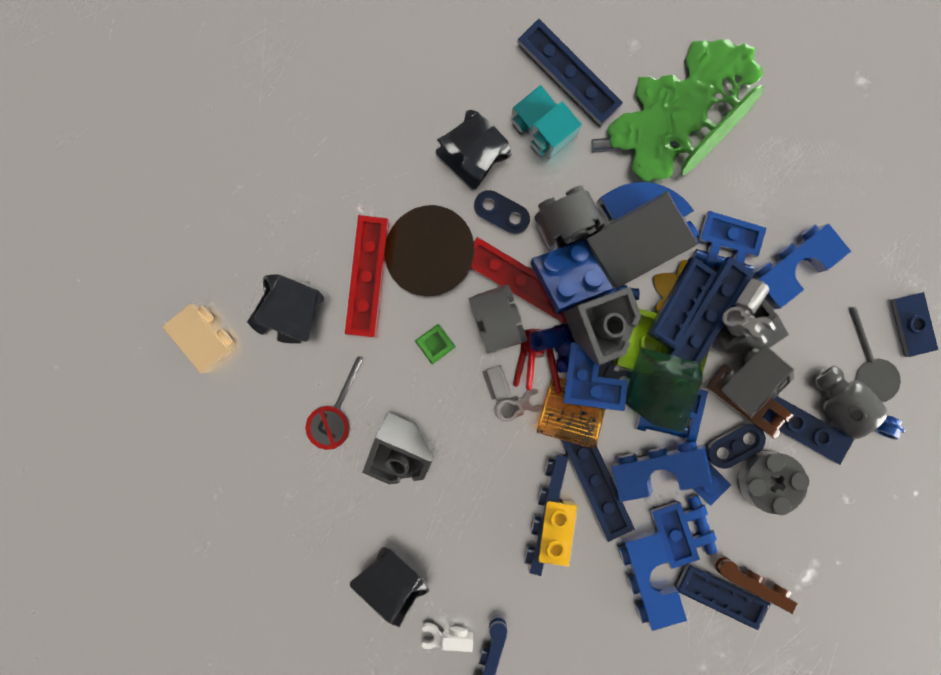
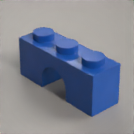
M829 223L819 227L814 224L801 234L803 240L796 246L791 243L778 253L780 258L775 263L767 262L755 271L757 275L755 279L763 281L769 287V292L764 299L773 310L781 309L805 290L798 282L795 274L799 262L802 260L809 262L819 273L828 271L852 252Z
M696 441L679 444L678 450L668 452L666 447L652 449L648 451L647 456L637 457L636 453L622 455L618 457L619 461L615 462L612 466L620 502L650 497L653 492L651 474L657 470L672 472L678 480L680 491L709 486L713 480L705 445L697 446Z
M656 528L621 538L624 547L619 548L624 565L630 566L633 575L628 577V581L633 595L638 594L641 605L637 606V610L642 624L647 622L650 629L655 631L687 621L678 590L673 585L656 588L650 584V575L653 569L669 562L661 533Z

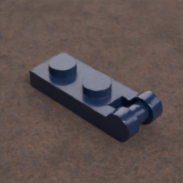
M494 616L489 621L491 639L488 647L483 646L478 664L483 665L480 675H496L508 633L506 620L501 616Z

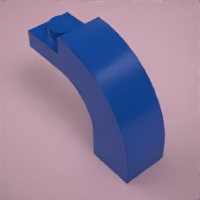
M635 182L619 186L601 196L597 201L609 222L618 219L665 191L669 192L683 218L694 211L690 204L672 189L650 182ZM686 221L699 244L697 239L699 234L696 227L691 221Z

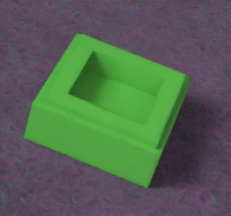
M439 323L415 340L432 365L456 348Z

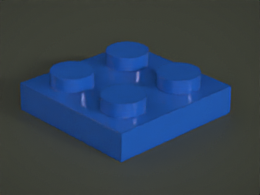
M585 239L532 258L530 263L557 314L606 296L613 289Z

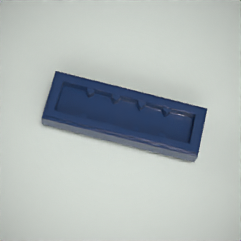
M696 257L689 258L647 334L670 350L676 349L718 273Z
M777 396L774 400L794 415L790 422H785L779 431L832 462L841 465L855 439L847 437L842 431ZM768 409L762 418L770 422L775 413Z
M690 563L686 564L675 587L679 593L756 630H759L771 605L769 601Z

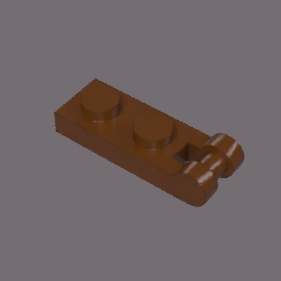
M724 364L706 389L776 440L781 433L779 429L785 422L789 423L794 415L770 398L750 418L727 398L721 390L725 386L722 384L723 380L733 371L732 368ZM768 409L775 413L770 422L762 418Z
M718 556L714 560L715 570L725 579L791 614L795 611L798 603L789 597L791 591L774 583L773 587L763 583L765 578L750 569L746 573L738 570V566L727 556Z

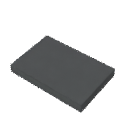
M668 191L587 236L588 242L617 288L698 245L695 236Z

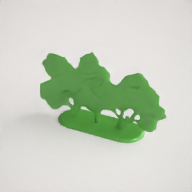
M718 39L713 42L707 40L693 41L690 44L686 57V64L689 69V77L686 80L680 81L675 75L662 76L658 80H655L653 77H639L636 96L643 104V111L623 113L609 125L608 134L611 136V146L623 150L632 148L635 150L632 170L645 182H650L653 178L658 180L670 178L674 167L673 159L678 153L689 154L681 168L682 175L689 173L750 111L764 90L763 85L754 87L741 101L738 97L741 85H751L758 82L763 76L762 67L754 60L755 47H750L747 44L736 46L729 39ZM736 75L741 77V81L738 84L735 82ZM726 78L730 79L733 89L731 88L728 91L731 93L730 96L724 92L722 82ZM721 93L724 98L717 99L714 95ZM728 102L733 109L717 125L708 119L707 112L713 104ZM702 127H707L711 130L695 148L692 147L688 137L691 132L700 130ZM675 141L681 146L673 148L670 142Z

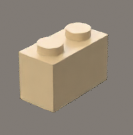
M189 304L162 327L200 374L209 373L235 351L230 345L233 343V340L222 328L218 330L211 322L214 317L205 306L199 307L195 304Z

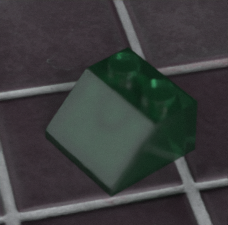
M640 347L628 382L626 405L655 426L683 433L703 382L701 364Z

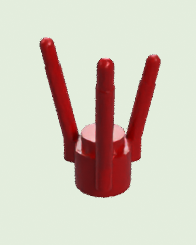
M526 330L525 334L528 341L521 343L513 386L517 387L519 385L525 359L528 356L526 390L530 391L532 389L535 358L544 357V352H547L555 391L557 394H560L561 386L553 352L554 342L548 340V332L545 330Z

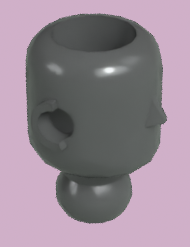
M833 365L815 379L818 388L830 395L823 405V409L832 419L830 425L840 428L847 437L861 439L876 430L886 420L887 409L870 387L859 380H853L848 383L844 379V373L839 367Z

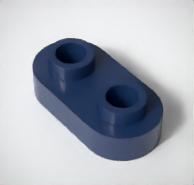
M492 190L482 191L475 198L474 211L483 221L510 235H519L528 228L530 215L522 205ZM486 200H491L495 206L491 210H486L483 207V203ZM512 214L520 216L521 221L518 224L510 222L509 217Z
M753 424L740 425L714 439L708 445L707 458L711 464L718 468H730L760 452L765 446V433ZM747 433H750L752 436V441L749 444H745L743 441V437ZM724 447L726 454L724 457L719 458L717 451L719 448Z

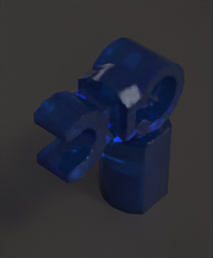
M568 324L555 325L552 328L532 332L529 335L530 348L537 352L555 348V352H558L559 356L557 359V370L559 373L567 372L570 343H576Z

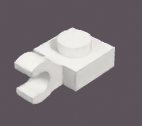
M425 623L422 626V631L431 632L434 637L431 640H422L421 647L424 649L440 647L442 650L472 652L473 632H467V628L458 626L450 627L449 630L441 632L436 625Z

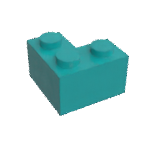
M539 85L512 108L513 118L511 120L515 127L521 133L526 131L532 138L530 144L540 156L545 154L548 159L575 139L582 126L581 122L563 101L557 105L542 85Z

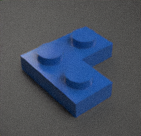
M571 342L563 403L625 411L628 381L598 377L599 365H596L577 343Z

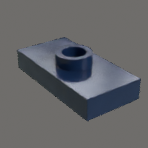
M924 292L891 299L905 357L939 350Z

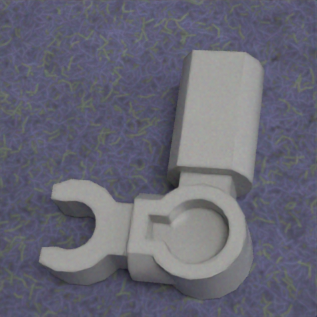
M751 278L736 301V307L726 310L722 317L730 334L733 336L751 335L760 344H765L767 340L759 332L762 329L772 331L775 329L769 318L760 317L755 319L753 316L769 292V287L763 281Z
M501 365L482 371L491 399H496L497 403L494 412L498 419L510 422L524 415L526 410L538 412L544 408L543 404L532 406L529 402L532 395L539 393L537 389L526 391L520 399L518 396L509 398L508 394L511 391Z

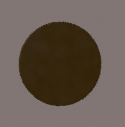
M426 205L408 211L395 222L386 240L385 262L391 277L400 287L415 295L435 296L450 291L465 278L474 258V240L467 223L457 213L442 206Z

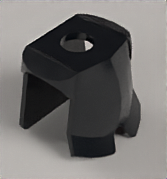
M467 110L463 123L438 138L437 141L441 146L435 152L473 190L479 187L495 163L505 161L512 155L508 140L491 122L474 110Z
M280 274L264 276V295L247 320V323L260 335H263L268 329L277 331L278 342L293 344L308 341L315 307L324 301L322 293Z
M385 547L379 550L377 560L350 582V587L385 621L397 627L401 626L417 597L423 596L430 591L426 580L422 576H419L400 559L394 550Z

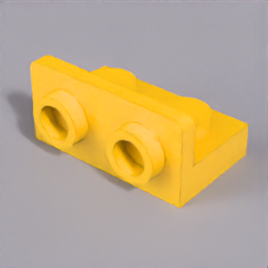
M562 499L561 503L546 502L538 557L539 562L569 567L577 505L574 501Z

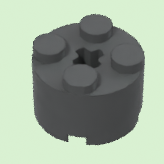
M581 185L566 192L565 197L557 201L555 198H549L538 205L540 211L534 217L549 251H554L555 245L558 248H562L587 239L589 230L594 227L598 230L605 225L589 191H584Z
M509 284L469 298L487 354L528 341L523 325H516L521 323L522 320L517 305L515 303L509 304V302L514 301Z
M761 451L745 459L738 473L740 491L745 500L770 514L786 515L796 509L803 502L810 484L809 477L803 466L796 459L776 451ZM771 477H774L776 482L773 487L771 482H769Z

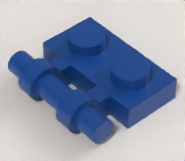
M708 211L698 241L710 245L707 252L696 249L693 257H696L711 269L714 267L720 268L726 258L718 255L720 247L735 251L734 259L753 272L754 266L746 264L744 261L746 255L752 257L759 256L767 228Z
M699 494L687 497L690 509L683 511L679 501L650 510L656 529L661 533L669 559L668 564L671 569L700 560L696 549L698 547L704 546L707 555L718 552L715 544L717 538L714 530L710 529L706 518L708 511L706 506L702 505ZM695 520L699 534L692 537L687 522Z

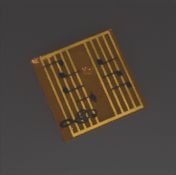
M551 377L536 433L595 449L606 409L564 404L566 379L559 378L561 393L557 394Z

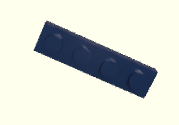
M539 18L518 38L517 43L600 126L622 106L623 102Z
M732 257L725 258L677 348L669 350L664 358L687 375H694L724 325L723 314L729 308L735 307L736 301L755 274Z
M580 421V424L585 425L586 422ZM577 424L570 425L588 431V429L585 426ZM568 426L557 431L556 433L566 455L569 457L570 464L605 540L610 542L635 530L623 502L619 500L618 491L594 439L589 437V440L585 441V435L578 433L586 434V431Z
M554 452L553 459H547L544 475L549 476L547 487H541L538 497V505H542L540 517H534L531 534L535 535L533 546H527L524 563L528 564L529 574L542 575L544 563L539 562L538 557L547 501L559 502L569 458L566 454Z

